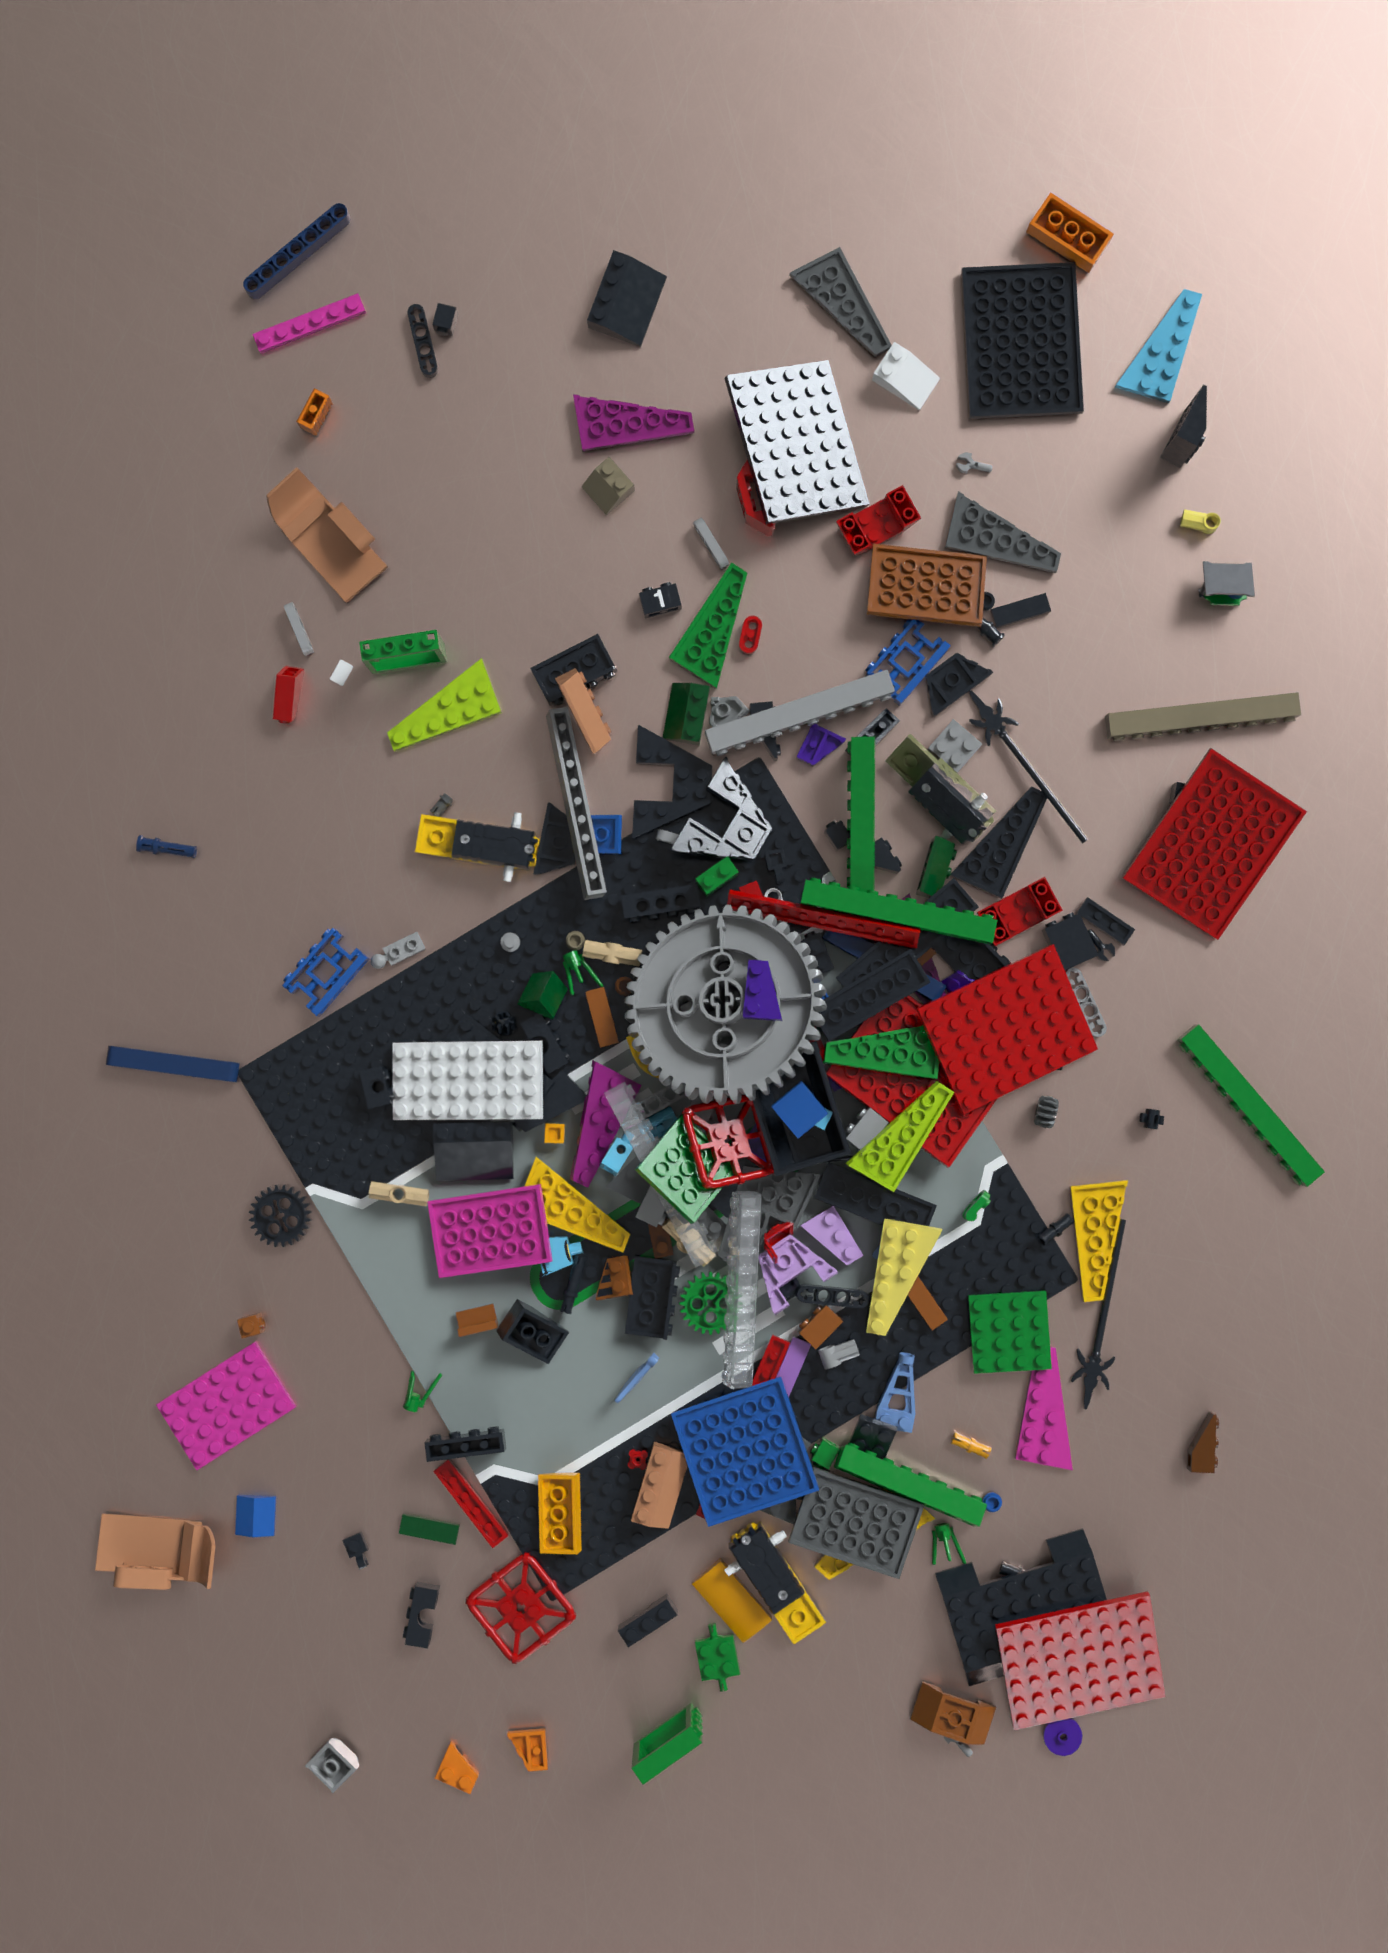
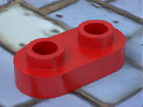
M749 616L744 620L739 641V648L744 654H753L758 648L762 621L757 616ZM755 624L756 628L752 630L749 628V625ZM750 642L752 647L747 648L745 643Z

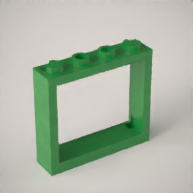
M437 630L359 642L362 661L372 674L447 662L445 643ZM434 634L435 640H428V635Z
M690 1703L634 1743L631 1769L642 1785L702 1744L703 1716L698 1707L694 1708Z

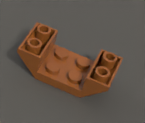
M922 1681L910 1720L930 1732L966 1744L984 1745L996 1706L977 1700V1703L944 1693L941 1687Z

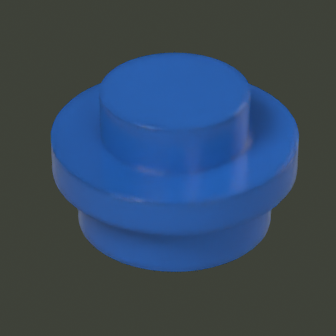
M989 1492L983 1497L982 1502L987 1504V1511L996 1512L1001 1508L1002 1499L997 1493Z

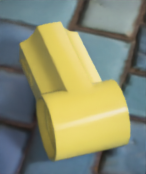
M1184 509L1180 527L1212 534L1219 527L1221 519L1216 513L1206 514ZM1207 520L1213 521L1214 524H1215V526H1214V527L1208 526L1207 523H1206V521H1207Z

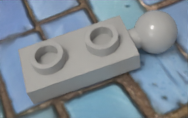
M415 932L384 947V955H373L371 965L376 969H381L389 961L391 966L426 948L418 932Z

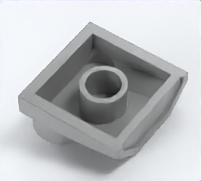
M331 1738L305 1767H308L334 1793L357 1770L359 1761L357 1756L341 1740Z

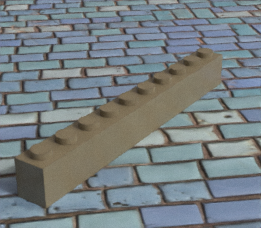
M1299 692L1108 713L1105 716L1107 739L1113 738V741L1125 740V737L1132 736V739H1140L1148 734H1151V737L1163 736V733L1170 732V735L1181 734L1184 730H1189V733L1200 732L1202 728H1208V731L1219 730L1220 726H1227V729L1239 727L1238 724H1246V727L1258 725L1257 722L1274 724L1277 723L1276 720L1283 719L1284 722L1296 721L1295 718L1301 715Z

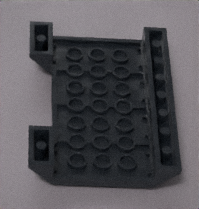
M1083 1528L1046 1539L1051 1558L1054 1561L981 1584L972 1562L935 1573L969 1686L1004 1676L995 1624L1107 1600L1094 1555Z

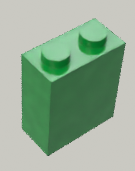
M727 856L698 876L696 884L705 897L708 898L735 879L739 872Z

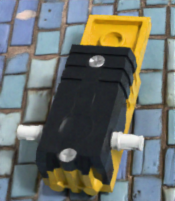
M514 812L511 827L421 814L415 852L504 867L503 881L511 882L514 869L530 871L531 866H536L537 858L535 857L540 839L536 838L535 831L520 829L522 814Z
M761 1521L757 1524L750 1522L745 1529L743 1528L739 1533L736 1532L730 1536L731 1542L728 1543V1546L736 1561L724 1569L726 1574L730 1576L740 1571V1569L744 1570L793 1644H796L826 1623L804 1589V1586L777 1547L787 1537L783 1530L770 1536Z

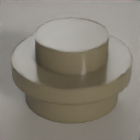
M570 932L566 937V944L572 950H580L585 944V937L581 932Z

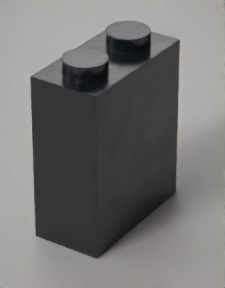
M1072 912L1063 916V921L1059 923L1054 920L1045 924L1046 928L1042 930L1048 946L1054 944L1064 970L1099 955L1080 913L1074 915Z

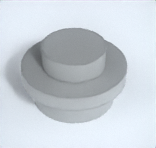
M506 933L501 938V946L505 951H516L520 946V939L514 933Z

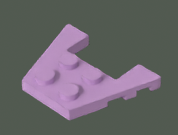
M791 1234L772 1246L778 1257V1263L774 1264L766 1251L758 1255L772 1311L775 1315L790 1306L779 1288L810 1267L815 1269L823 1282L838 1274L834 1267L813 1253Z

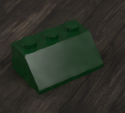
M672 683L662 738L700 746L710 686L696 683Z
M939 836L931 839L916 895L930 898L944 886L945 879H949L952 868L949 867L950 862L955 860L957 850L954 849V843Z

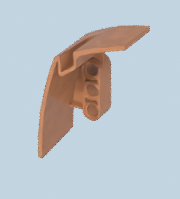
M297 467L266 495L270 514L274 522L346 603L388 568L369 546L375 538L342 502L334 508Z
M102 1513L95 1571L115 1572L113 1587L168 1590L171 1589L172 1580L198 1582L207 1589H211L216 1547L215 1539L211 1529L208 1526H202L200 1521Z

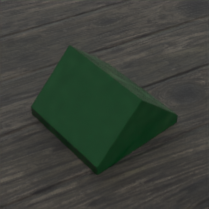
M554 971L533 973L517 1005L553 1020L568 988Z

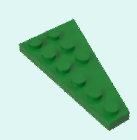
M732 562L669 656L670 660L715 689L718 687L747 578V572Z
M924 1026L827 1042L824 1047L823 1063L936 1080L938 1077L939 1060Z

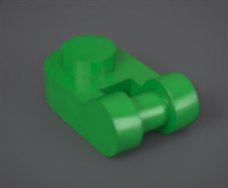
M982 1190L963 1210L962 1217L971 1222L977 1219V1212L981 1208L984 1209L990 1203V1194L986 1190Z

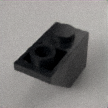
M881 837L875 841V869L897 874L901 871L900 867L902 864L897 856L894 857L892 855L890 843L887 840L884 841Z

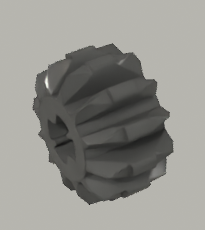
M1041 1096L1039 1098L1034 1117L1035 1125L1042 1128H1052L1054 1126L1059 1107L1058 1099L1051 1096Z

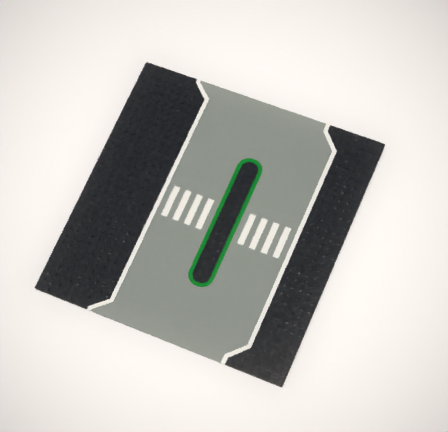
M758 757L734 771L736 774L738 773L741 783L746 786L752 795L753 802L757 808H760L763 817L769 822L772 829L753 861L729 858L739 872L735 879L708 898L705 897L698 887L700 909L704 915H709L710 906H716L719 913H723V908L728 902L729 891H740L739 887L754 881L758 882L763 896L767 890L775 888L781 892L784 901L801 904L806 880L817 878L824 884H829V882L837 883L763 760ZM711 793V805L700 808L689 815L678 818L676 821L645 833L636 839H632V833L621 839V854H599L607 891L603 897L584 900L576 866L240 1068L238 1072L240 1080L426 1392L438 1374H442L429 1398L450 1433L460 1431L461 1434H466L468 1430L480 1429V1432L488 1431L487 1428L499 1426V1429H504L506 1440L505 1452L465 1458L521 1553H530L548 1576L556 1581V1586L563 1595L697 1513L700 1501L687 1466L669 1529L648 1527L632 1522L631 1517L646 1469H630L628 1467V1462L630 1461L629 1451L632 1449L636 1451L645 1450L648 1453L646 1458V1464H648L654 1442L683 1450L671 1413L750 1387L772 1335L774 1334L791 1342L793 1336L808 1342L799 1334L798 1331L801 1329L799 1325L806 1318L809 1320L814 1315L812 1313L813 1310L820 1304L803 1303L795 1296L787 1301L790 1306L775 1315L772 1311L759 1258H757L751 1281L747 1283L737 1271L735 1272L726 1261L718 1256L724 1233L716 1241L700 1234V1240L715 1255L704 1267L689 1253L681 1252L676 1246L677 1241L670 1235L674 1255L657 1259L677 1261V1266H680L679 1278H675L674 1285L678 1286L677 1297L672 1298L675 1312L674 1317L670 1316L669 1324H673L672 1336H668L667 1340H663L662 1338L625 1334L630 1295L596 1300L606 1261L609 1258L628 1256L632 1282L635 1256L655 1257L648 1223L635 1217L641 1204L606 1187L615 1178L614 1175L599 1167L588 1188L570 1179L573 1159L578 1146L577 1138L580 1136L581 1131L580 1122L584 1103L545 1122L565 1124L564 1143H544L545 1123L528 1132L523 1130L519 1132L513 1125L514 1179L436 1181L433 1145L434 1123L513 1121L514 1123L515 1121L513 1119L393 1120V1103L368 1109L359 1071L384 1066L390 1073L389 1087L393 1088V1043L443 1042L465 1013L501 1041H542L543 1054H545L549 1048L548 1041L544 1037H536L533 1040H529L520 1024L538 1013L517 1004L533 973L554 971L568 989L554 1019H550L552 1024L549 1027L552 1032H557L561 1039L558 1043L562 1049L566 1048L570 1058L567 1065L550 1074L547 1073L543 1066V1074L552 1080L560 1071L564 1070L588 1094V1080L591 1077L593 1068L591 1065L592 1060L642 1085L631 1107L667 1087L658 1078L643 1071L636 1063L626 1040V1037L630 1036L627 1028L632 1023L625 1019V1013L632 1009L624 1003L625 998L628 996L618 994L615 989V983L621 977H629L633 982H637L631 974L632 968H642L641 963L640 966L622 963L613 964L603 962L600 959L584 957V960L603 984L619 1043L600 1048L585 992L601 987L581 963L578 969L583 983L579 982L574 969H570L574 995H571L566 970L563 965L565 961L563 956L575 951L566 944L567 935L573 931L581 932L585 940L620 944L623 947L642 950V954L648 956L650 952L646 948V944L652 942L657 945L660 942L656 937L659 931L666 935L669 934L668 924L670 922H674L678 927L682 925L681 916L686 914V911H680L676 916L667 917L666 913L660 914L659 918L648 919V916L640 917V921L629 922V919H624L621 895L694 885L698 876L723 860L714 856L671 852L670 849L673 844L655 839L658 829L679 835L689 818H692L722 838L738 809ZM783 848L787 862V868L782 869L785 881L784 883L777 884L775 872L768 871L764 852ZM776 892L768 894L769 898L778 899ZM678 896L675 899V904L678 906H683L686 903V899L683 896ZM664 899L656 901V907L659 909H664L667 905ZM639 902L637 904V910L640 912H644L648 908L646 902ZM694 913L686 914L690 920L695 919ZM787 922L790 933L798 932L801 940L805 939L804 935L809 932L815 931V934L820 932L822 937L826 931ZM506 933L516 934L520 939L519 948L513 952L505 951L501 946L503 935ZM865 939V940L871 942L872 944H874V942H873L872 940ZM823 940L834 969L822 973L823 980L819 984L825 987L827 995L830 996L843 988L836 977L855 962L857 958ZM584 946L577 950L579 955H583ZM722 962L718 966V971L727 970L730 962ZM724 991L725 1002H729ZM734 991L735 999L736 997H741L740 993ZM687 1001L683 1003L680 1011H689L693 1002ZM709 1011L710 1015L716 1017V1011ZM499 1012H508L510 1017H515V1030H511V1033L505 1036L499 1035L497 1030H492V1017H495ZM860 1024L831 1041H828L821 1027L816 1028L821 1035L820 1038L825 1047L827 1042L850 1039ZM727 1036L721 1042L729 1046L733 1038ZM823 1063L827 1072L832 1064ZM377 1081L374 1084V1090L379 1093L382 1091L383 1085ZM841 1088L835 1092L832 1090L845 1130L850 1123H855L857 1120L855 1116L861 1108L866 1109L867 1106ZM668 1089L665 1092V1096L668 1100H673L676 1097V1093L672 1089ZM685 1096L669 1106H671L678 1118L684 1108H688L691 1100ZM652 1098L648 1102L651 1109H657L660 1104L656 1098ZM645 1102L641 1104L643 1108L637 1110V1108L633 1109V1117L636 1116L639 1119L642 1112L650 1113L645 1106ZM745 1102L723 1106L726 1120H735ZM751 1106L742 1121L746 1134L756 1124ZM628 1113L609 1147L610 1149L617 1137L621 1139L625 1131H629L636 1136L631 1144L634 1148L618 1174L646 1145L652 1150L661 1139L659 1138L647 1144L637 1126L638 1122L632 1121ZM715 1114L713 1120L709 1119L707 1123L710 1125L719 1123L717 1114ZM983 1121L949 1168L920 1148L896 1188L937 1205L929 1227L941 1228L942 1232L918 1275L948 1319L934 1330H931L907 1295L886 1336L866 1333L878 1259L872 1257V1254L881 1243L883 1226L835 1207L864 1255L851 1264L846 1265L800 1226L832 1206L814 1198L828 1162L793 1171L820 1174V1178L797 1228L793 1226L792 1236L838 1271V1274L823 1282L815 1269L810 1267L796 1277L800 1284L860 1289L869 1296V1303L864 1308L828 1305L843 1322L817 1349L812 1345L810 1346L789 1395L801 1435L811 1444L879 1402L898 1361L900 1352L910 1353L915 1356L913 1363V1379L915 1381L971 1347L968 1295L1045 1290L1048 1300L1078 1281L1077 1275L1055 1239H1052L1045 1246L1039 1242L1037 1236L1048 1228ZM727 1137L725 1143H729L731 1146L732 1140ZM848 1142L851 1154L845 1156H853L860 1150ZM618 1148L617 1152L619 1154H622L624 1150L622 1148ZM537 1156L629 1232L630 1237L624 1252H620L547 1224L549 1237L568 1236L570 1244L581 1242L583 1253L576 1255L587 1258L577 1290L578 1297L575 1298L572 1313L567 1314L559 1310L564 1298L563 1291L566 1290L573 1264L544 1276L541 1264L439 1278L428 1204L427 1206L371 1199L369 1198V1188L371 1181L429 1189L428 1201L524 1187ZM746 1158L744 1166L760 1168ZM844 1160V1161H832V1162H830V1163H833V1164H835V1165H838V1166H840V1167H843V1168H845V1169H848V1170H850V1171H853V1172H855V1173H858V1174H860V1175L865 1176L864 1174L860 1173L859 1171H857V1170L853 1169L852 1167L848 1166L846 1163H847L849 1160ZM401 1189L395 1190V1197L402 1199L404 1192ZM982 1190H986L990 1194V1203L984 1209L981 1208L977 1212V1219L975 1221L965 1220L962 1217L963 1210ZM734 1199L729 1217L761 1211ZM710 1203L708 1207L727 1224L729 1218H726ZM770 1216L765 1233L773 1226L785 1222ZM764 1238L759 1251V1255L765 1251ZM709 1271L712 1272L713 1276H715L716 1272H719L720 1279L723 1275H726V1282L733 1280L731 1287L737 1286L738 1289L735 1293L741 1294L736 1300L742 1302V1304L736 1306L741 1312H735L734 1314L738 1319H731L733 1326L727 1323L726 1331L721 1327L720 1334H717L714 1329L712 1335H709L707 1329L704 1334H701V1328L694 1331L695 1324L688 1326L687 1323L690 1319L683 1320L682 1317L686 1313H681L679 1310L684 1308V1306L678 1304V1302L684 1301V1298L679 1295L686 1293L682 1287L690 1286L687 1280L694 1282V1275L701 1278V1272L707 1276ZM713 1284L707 1285L706 1293L712 1294L715 1287ZM805 1289L800 1295L804 1298L805 1295L813 1296V1293H809ZM720 1290L715 1298L721 1295L723 1291ZM822 1290L819 1292V1300L827 1298V1291ZM840 1292L837 1295L838 1302H843L846 1298L845 1292ZM860 1294L859 1297L851 1296V1299H855L856 1301L860 1302V1300H863L864 1297H862ZM695 1298L692 1301L693 1308H698L701 1305L700 1298ZM722 1298L719 1301L721 1308L728 1305L727 1298ZM519 1299L567 1329L569 1334L550 1363L546 1364L503 1341L496 1332L497 1328L459 1337L456 1312L494 1303L498 1325H500L515 1301ZM708 1299L706 1301L708 1303L707 1306L712 1307L714 1305L712 1303L713 1300ZM705 1308L698 1312V1316L702 1314ZM714 1312L706 1314V1321L710 1322L714 1319ZM852 1339L855 1340L859 1356L843 1361L840 1365L833 1368L824 1369L818 1352L819 1349L829 1345H838ZM655 1353L659 1357L658 1362L649 1369L641 1381L619 1403H616L614 1400L628 1379ZM899 1375L894 1388L902 1389L907 1386V1377ZM580 1473L582 1547L580 1553H540L538 1474ZM529 1564L540 1585L544 1587L545 1583ZM550 1590L546 1592L549 1600H556Z

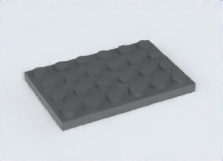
M813 1467L820 1490L803 1496L788 1542L900 1579L924 1504Z

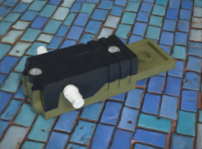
M911 734L885 760L912 786L908 793L914 795L915 799L921 802L922 806L925 809L927 808L929 813L945 827V830L939 837L947 840L954 836L961 844L967 841L974 842L994 822L992 815L996 810L986 801L988 799L985 793L979 795L942 758L937 760Z

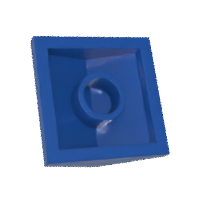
M237 1495L235 1535L246 1537L274 1536L276 1496Z

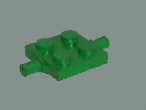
M716 1623L708 1624L710 1636L705 1639L695 1640L702 1681L718 1680L720 1692H723V1688L724 1691H727L726 1679L741 1673L734 1635H717Z

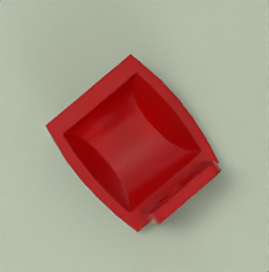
M791 1222L777 1224L770 1228L767 1233H764V1250L768 1253L774 1264L778 1263V1257L772 1246L788 1235H793L794 1224Z

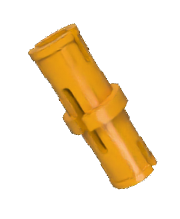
M957 1432L953 1434V1437L960 1441L951 1439V1444L966 1449L968 1453L973 1452L985 1459L988 1458L989 1454L982 1452V1450L991 1452V1447L976 1442L974 1438L969 1439Z

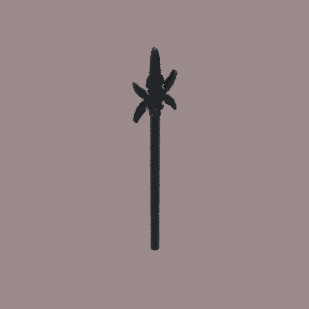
M970 690L969 694L979 709V715L986 722L983 723L981 720L969 719V722L976 727L987 728L985 740L988 746H990L992 736L990 731L993 730L995 732L994 735H999L1081 843H1085L1088 840L1087 836L1009 737L1007 731H1005L1006 725H1002V722L1018 726L1019 723L1012 718L1001 717L1003 707L1000 699L997 700V714H993L994 710L990 706L985 705Z
M1120 1219L1094 1347L1092 1355L1088 1357L1090 1360L1088 1363L1085 1362V1357L1080 1349H1077L1078 1359L1084 1368L1079 1369L1073 1375L1071 1382L1081 1377L1083 1373L1087 1374L1084 1377V1385L1086 1387L1084 1396L1085 1410L1090 1403L1093 1389L1099 1381L1097 1376H1101V1381L1106 1389L1109 1390L1108 1379L1102 1371L1108 1369L1114 1363L1115 1356L1104 1362L1103 1366H1100L1099 1363L1102 1361L1100 1352L1126 1224L1124 1219Z

